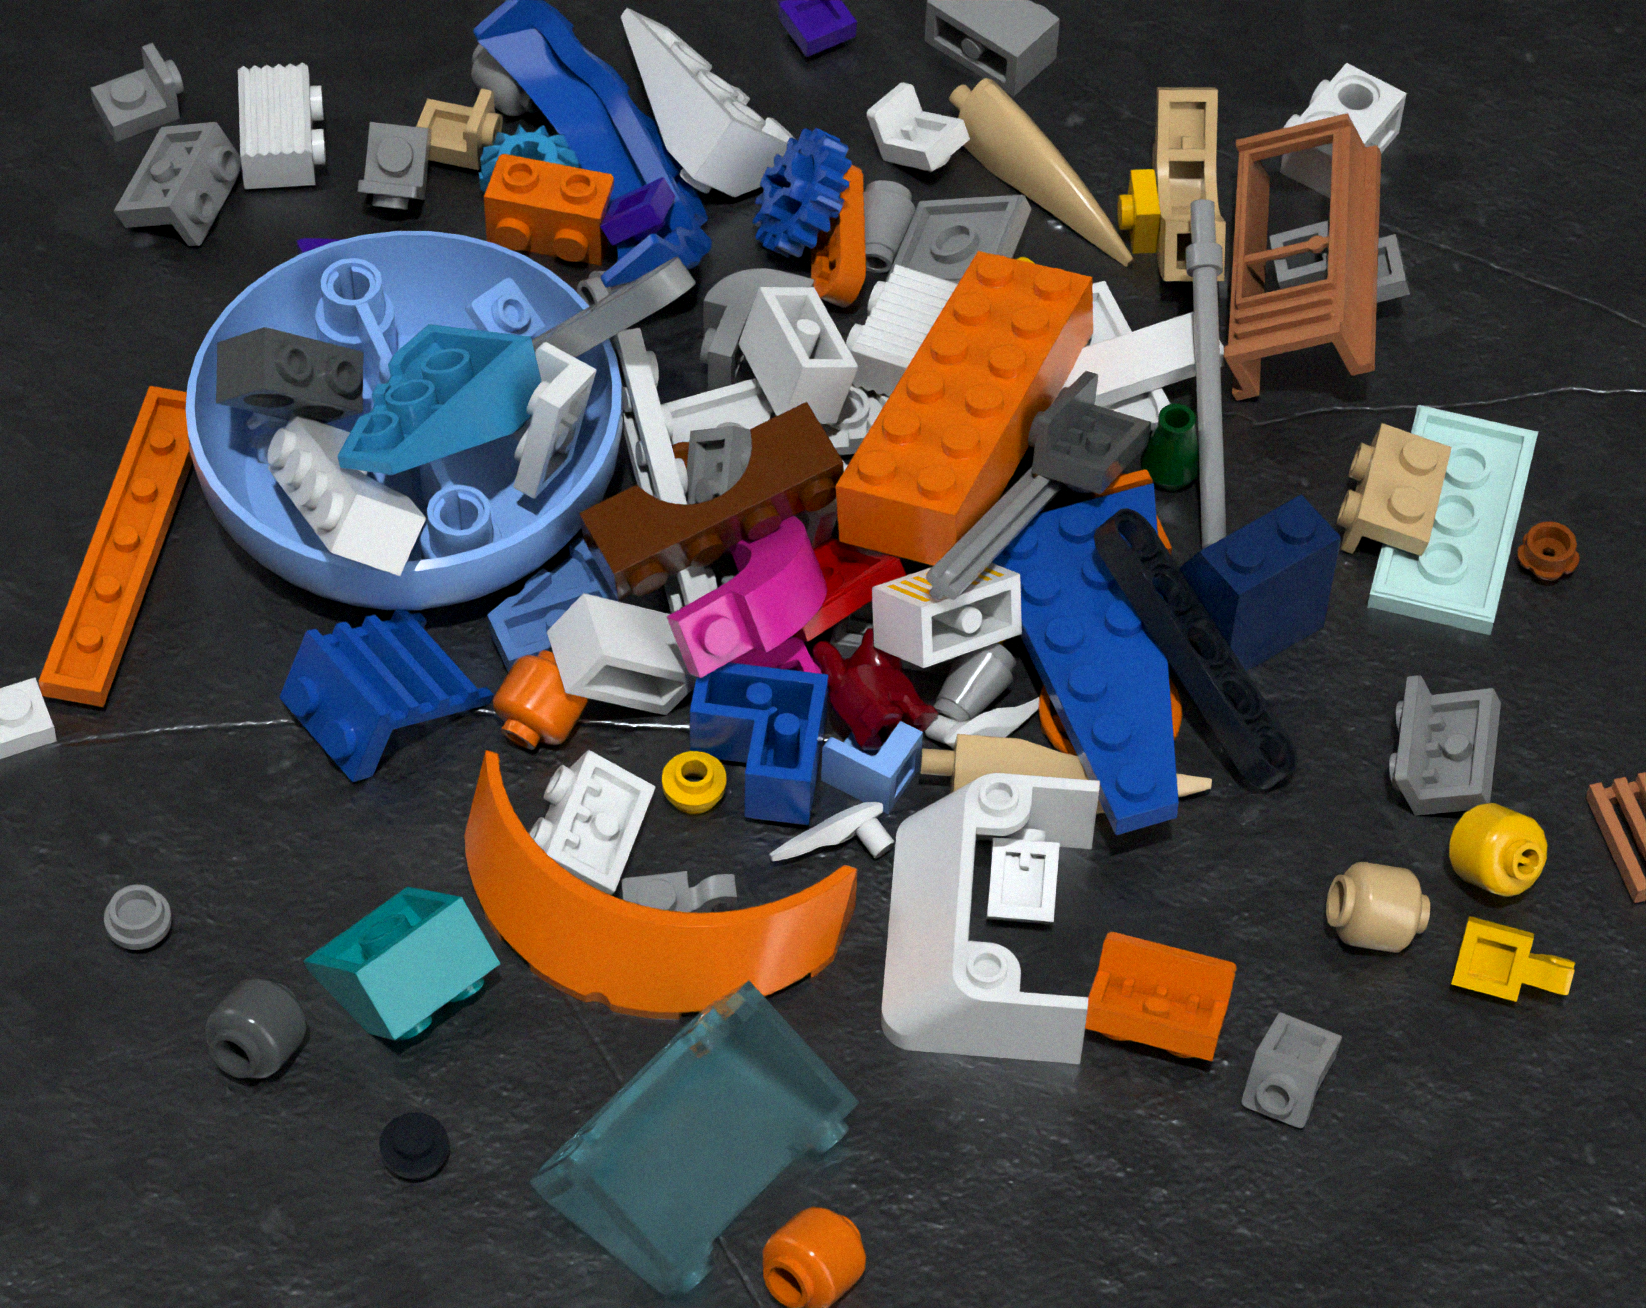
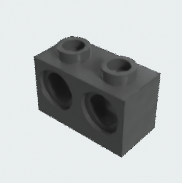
M267 327L217 342L216 403L289 420L292 412L322 423L362 413L363 352Z

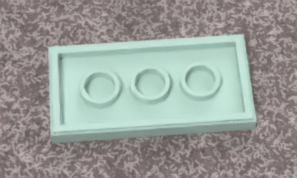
M1418 405L1411 433L1452 447L1430 541L1422 556L1384 543L1382 544L1367 607L1491 635L1538 432Z

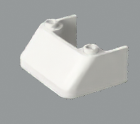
M991 773L977 778L912 814L900 824L895 843L881 1010V1027L891 1043L899 1048L910 1051L1080 1064L1088 1010V997L1020 992L1021 969L1014 954L1001 945L989 942L968 941L975 841H993L994 837L1006 838V835L1015 833L1021 828L1045 831V842L1060 843L1059 847L1092 849L1100 781Z

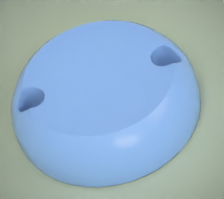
M392 231L360 235L328 243L282 263L249 285L224 309L209 329L195 356L188 380L185 407L190 455L203 494L219 523L233 540L254 559L291 584L323 598L357 607L380 610L399 609L417 611L467 602L505 588L537 570L555 556L581 529L579 512L600 503L614 473L623 428L622 384L617 357L610 339L575 357L597 369L571 461L535 499L513 488L520 464L519 461L514 459L519 441L514 438L513 433L394 475L375 472L367 473V476L408 496L426 517L400 576L330 553L268 469L267 456L271 440L280 428L285 429L288 421L276 428H273L267 421L251 430L246 425L247 421L254 415L251 411L216 403L217 342L267 327L362 351L363 412L325 423L351 432L360 416L371 413L374 407L371 394L376 385L388 382L391 376L388 364L393 355L428 324L478 329L467 314L466 306L505 278L509 277L514 280L545 324V327L532 335L531 339L538 337L589 307L571 286L544 266L520 253L495 243L464 235L434 231Z

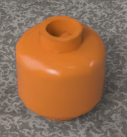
M541 650L537 656H522L514 662L494 696L493 707L496 714L504 722L501 733L515 744L529 750H534L538 742L550 746L562 744L569 736L586 707L588 698L565 692L553 652Z
M810 1207L802 1210L777 1230L764 1246L762 1256L763 1278L770 1293L780 1303L789 1308H828L856 1284L865 1271L866 1253L859 1230L847 1217L829 1209Z

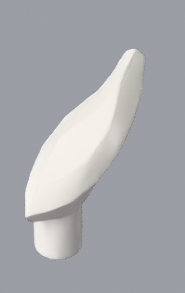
M1039 697L1017 707L996 708L963 722H958L938 714L928 729L925 730V734L928 738L947 744L951 748L954 747L957 734L1006 738L1038 711Z
M863 802L833 815L813 828L792 838L771 852L769 856L773 862L805 854L821 846L843 843L857 835L872 856L877 859L894 847L895 841L877 819L883 813V803Z

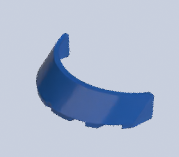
M506 0L473 29V33L477 41L530 96L559 135L564 134L569 149L575 151V157L578 158L582 169L613 175L614 188L606 208V213L614 199L664 177L675 195L664 218L665 225L657 233L651 234L641 241H635L632 236L616 244L618 262L600 277L605 288L631 283L676 256L680 258L687 269L697 266L701 258L712 247V239L701 229V226L708 221L696 188L680 176L679 173L683 167L666 149L657 123L641 112L628 95V91L631 89L615 69L589 52L579 42L572 30L575 26L556 8L544 0Z

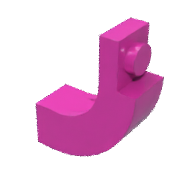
M791 516L783 520L775 531L763 538L756 540L747 538L730 546L729 548L739 574L722 586L666 617L690 674L702 678L753 648L767 653L803 628L819 611L827 595V584L806 528L797 517Z

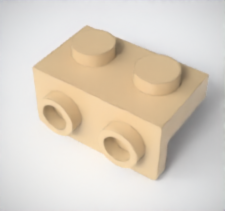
M1383 423L1379 427L1371 445L1360 443L1349 471V478L1358 480L1356 490L1347 491L1336 523L1346 528L1340 550L1353 554L1361 537L1364 536L1422 556L1430 541L1452 447Z

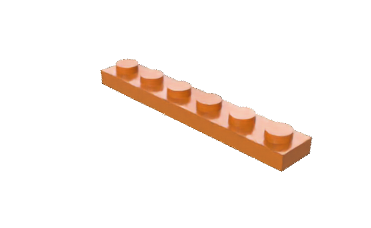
M149 386L39 678L38 682L42 696L104 707L193 462L189 450L185 410L187 392Z

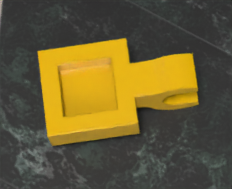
M1469 916L1451 984L1517 1002L1522 983L1568 996L1575 971V962L1558 956L1530 953L1534 933Z

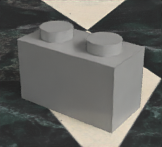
M928 0L926 4L924 41L979 76L994 80L1005 92L1014 97L1056 59L1060 18L1053 15L1044 6L1035 4L1030 0Z

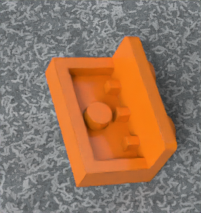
M509 154L499 155L484 194L486 240L514 251L523 250L559 257L570 262L579 261L601 266L607 251V236L600 225L606 215V208L614 188L613 175Z
M1109 932L1103 943L1098 971L1088 996L1085 1029L1100 1032L1105 1037L1117 1041L1131 1040L1166 1049L1169 1053L1178 1057H1197L1213 1061L1226 1018L1237 967L1230 961L1116 932Z

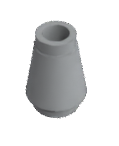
M878 180L869 183L865 188V192H863L866 270L874 273H884L892 267L893 260L914 216L915 206L911 202L912 194L905 186L893 181Z
M998 642L955 657L936 699L935 709L940 715L958 722L977 717L1013 682L1012 671L1016 667L1015 658Z

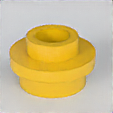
M689 751L673 757L666 764L662 772V789L666 798L678 810L688 814H700L709 811L719 802L726 791L727 775L724 766L717 758L705 752ZM691 776L702 777L703 779L697 782H691L686 780L685 778Z

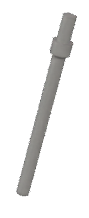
M1200 199L1190 203L1191 245L1186 247V273L1193 277L1202 549L1226 537L1217 287V276L1223 273L1222 246L1216 243L1215 204L1211 200Z

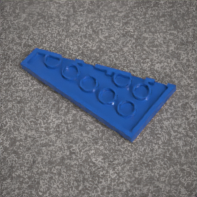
M1154 483L1037 514L991 562L1020 574L1022 634H1020V637L1088 779L1100 781L1098 799L1115 835L1175 819L1178 814L1179 799L1168 660L1099 555L1094 541L1095 530L1120 509L1125 508L1137 511L1145 517L1158 535ZM1121 534L1123 540L1131 547L1127 539ZM1155 587L1156 591L1163 599L1162 593Z

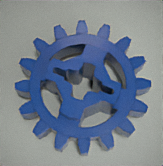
M816 127L813 132L805 128L802 130L799 140L792 137L788 140L784 156L775 155V166L773 168L767 167L759 185L764 188V193L760 194L755 200V204L761 206L760 211L753 219V225L760 227L755 238L763 242L764 247L785 257H789L790 254L800 257L805 246L811 249L816 246L817 235L820 230L829 231V219L831 217L837 218L844 203V199L840 198V193L845 191L850 183L843 179V176L851 167L852 161L845 158L849 147L841 143V139Z

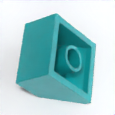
M413 887L404 888L303 960L308 971L368 1034L391 1040L397 1039L399 1041L409 1039L426 1029L432 1022L430 1015L447 1002H457L477 992L485 982L483 976L500 964L461 896Z

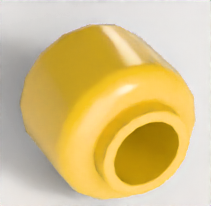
M1495 803L1480 804L1465 812L1453 828L1449 842V858L1453 870L1464 882L1502 897L1519 895L1530 888L1541 875L1547 860V840L1544 830L1532 817Z

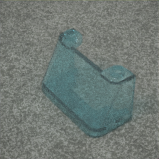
M748 980L709 1004L690 1020L529 1178L528 1182L548 1204L661 1294L677 1289L681 1295H684L695 1287L713 1268L706 1259L714 1247L711 1242L795 1157L811 1148L818 1155H822L836 1144L849 1130V1126L843 1119L860 1102Z

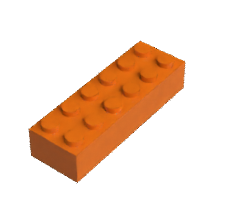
M981 251L976 253L835 486L839 542L934 566L999 500L1028 449L1029 431L1035 416L1040 411L1045 412L1054 403L1083 347H1086L1093 334V277L1016 260L1002 255Z

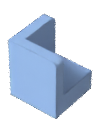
M900 721L886 742H882L883 745L877 750H862L852 731L844 742L830 737L822 747L821 781L863 802L883 803V812L889 814L920 769L923 732Z

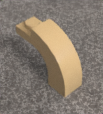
M1156 87V126L1152 169L1155 172L1161 212L1156 255L1160 275L1164 281H1193V277L1186 273V247L1191 245L1190 203L1200 199L1211 200L1215 204L1216 243L1222 246L1223 273L1217 276V281H1224L1226 221L1220 214L1217 195L1218 89L1215 87Z

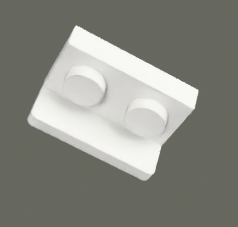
M547 342L542 343L535 351L542 382L535 389L527 406L526 412L531 417L522 428L513 433L514 438L519 441L514 459L520 462L513 488L533 499L546 488L572 459L597 370Z
M587 750L570 768L561 765L554 773L544 793V799L551 803L546 817H540L531 828L529 834L544 852L565 870L592 887L612 895L616 890L656 786L596 753Z

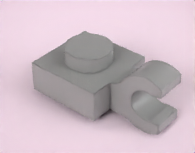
M687 871L621 878L623 900L639 905L679 912L706 913L738 910L735 876L732 874L713 875L690 888Z

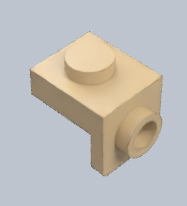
M481 88L473 108L427 99L416 127L432 129L429 160L479 170L483 147L494 145L497 132L502 131L503 119L501 114L495 113L494 91Z

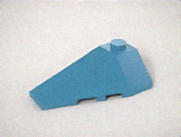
M428 324L393 355L388 364L391 375L388 382L377 384L371 394L374 403L371 413L358 418L337 455L340 468L394 475L510 435L522 428L531 417L526 412L529 400L535 389L542 382L531 336Z

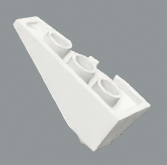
M626 8L621 16V20L665 147L683 167L679 173L680 176L691 186L704 193H709L713 187L733 197L761 187L759 185L767 167L773 168L775 166V155L784 156L788 140L794 137L774 118L767 117L764 121L760 115L746 106L750 98L739 88L731 86L722 78L710 72L712 65L668 27Z

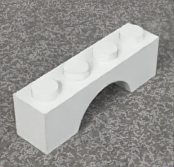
M292 412L285 429L280 428L271 440L267 456L269 471L330 553L400 576L426 517L408 496L368 477V471L340 468L337 455L350 432Z

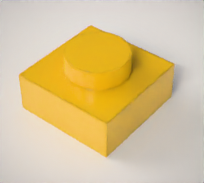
M1154 169L1130 170L1128 194L1118 195V225L1120 230H1129L1132 254L1156 253L1161 212Z

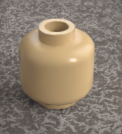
M1356 862L1346 870L1344 875H1337L1332 881L1327 896L1326 916L1330 926L1336 927V932L1344 944L1396 953L1410 945L1416 933L1421 934L1426 929L1430 917V900L1427 895L1422 894L1419 880L1411 870L1368 862Z

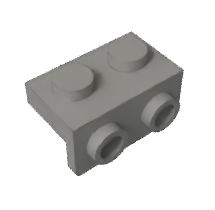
M1421 675L1407 677L1404 700L1398 701L1396 706V724L1400 737L1398 752L1392 753L1390 756L1389 773L1393 788L1403 793L1415 816L1466 811L1476 805L1490 803L1501 702L1494 688L1431 695Z

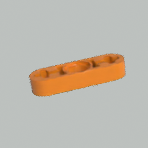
M851 165L843 176V179L850 183L849 187L840 193V198L844 199V203L836 219L832 217L829 219L830 229L828 232L823 230L818 232L816 246L811 249V279H814L816 292L821 300L841 308L848 307L856 299L863 286L866 274L863 172L854 165Z

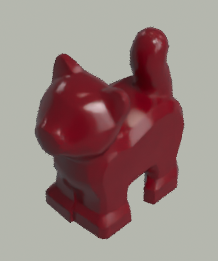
M868 628L865 631L861 645L854 651L851 657L843 660L838 649L827 641H820L813 647L814 659L821 666L823 674L828 675V685L831 689L829 693L831 706L839 718L851 729L862 750H877L883 745L878 734L881 728L886 733L887 739L900 721L923 732L928 729L939 714L934 706L925 704L919 698L910 680L902 673L901 658L874 647L873 629Z

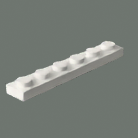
M640 328L625 329L614 335L612 347L617 357L622 384L623 432L637 485L660 500L674 504H687L685 497L688 489L687 470L684 461L681 458L675 459L671 445L673 419L669 406L667 404H660L656 387L659 381V369L656 356L653 351H646ZM690 566L668 577L664 583V588L671 614L717 588L716 578L711 568H704V566L695 568Z

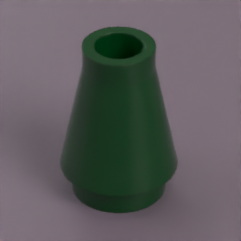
M1175 403L1161 409L1158 422L1149 438V443L1141 454L1140 463L1142 470H1148L1154 486L1162 490L1176 491L1183 489L1199 474V449L1195 430L1196 417L1194 412L1186 405Z

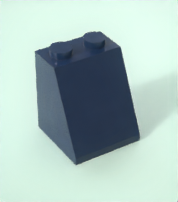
M1301 494L1204 548L1179 567L1246 672L1324 627L1341 536ZM1190 641L1192 647L1201 655L1198 648Z

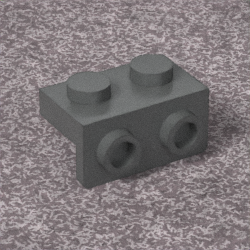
M1085 371L1069 388L1064 387L1060 391L1056 401L1045 412L1040 411L1035 416L1028 436V445L1034 448L1031 473L1063 482L1066 487L1073 491L1101 494L1148 445L1151 422L1095 405L1098 374Z

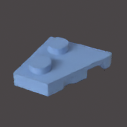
M583 537L576 539L569 545L570 556L549 573L542 568L525 582V587L519 594L508 597L487 615L489 632L508 672L519 657L526 655L537 656L541 650L553 652L547 631L583 593L618 601L585 544Z

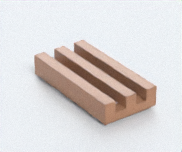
M1646 772L1637 774L1636 780L1629 783L1626 777L1613 779L1612 786L1604 788L1601 782L1589 785L1586 795L1587 802L1633 903L1646 901V878L1612 807V804H1620L1633 833L1632 837L1639 853L1643 855L1646 861V820L1636 800H1639L1646 815Z

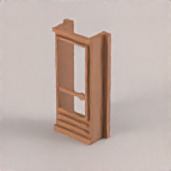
M1348 113L1236 140L1239 158L1228 345L1224 346V359L1233 372L1232 394L1236 401L1259 396L1262 357L1333 342L1351 376L1375 371L1381 151L1378 145L1365 147ZM1333 143L1329 236L1322 237L1317 235L1310 238L1309 241L1267 250L1270 178L1260 160ZM1329 247L1327 279L1264 293L1267 261L1310 251L1311 253H1320Z

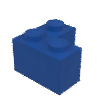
M728 662L702 678L696 677L690 707V751L705 752L721 760L747 763L745 771L744 817L809 825L827 721L828 675Z

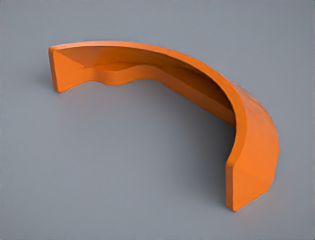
M488 750L485 751L464 834L466 863L471 881L480 904L484 909V916L499 940L505 939L530 964L531 972L556 989L586 1003L600 1002L608 1006L613 1012L644 1018L679 1020L681 1014L686 1012H701L724 1008V1015L755 1007L760 998L789 986L807 974H810V978H813L833 962L855 911L857 868L844 865L828 877L796 894L764 905L740 910L706 913L679 912L632 903L609 895L585 883L561 867L544 852L526 831L508 799L501 777L499 754Z

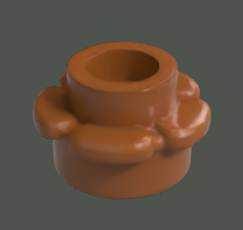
M1547 521L1534 525L1524 535V544L1518 547L1517 556L1523 568L1530 569L1536 577L1544 580L1559 579L1562 573L1570 574L1577 568L1580 556L1575 551L1577 546L1575 535L1569 528L1557 522Z

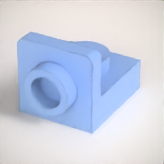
M509 277L466 306L467 314L478 328L476 330L532 336L545 327V324L514 280Z

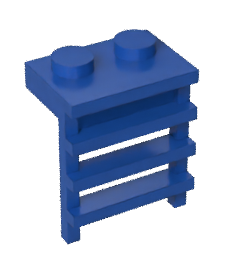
M396 609L392 618L386 621H381L376 615L367 616L361 627L353 629L347 622L337 623L332 634L323 636L317 629L306 631L279 698L352 782L373 777L392 730L489 705L494 696L487 686L477 689L424 630L427 620L420 612L410 614L407 610Z

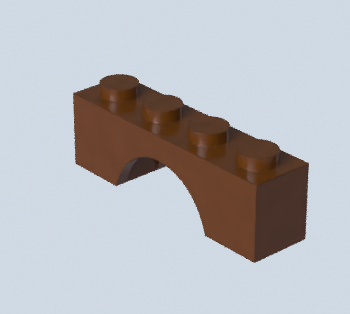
M807 402L750 429L752 449L748 466L739 481L717 498L697 504H674L653 497L635 485L579 512L584 542L618 601L633 594L643 596L659 589L667 581L668 577L690 566L695 568L706 566L717 560L726 548L747 538L752 540L763 538L775 531L783 520L803 510L808 512L820 510L835 500V486L844 472L843 460Z

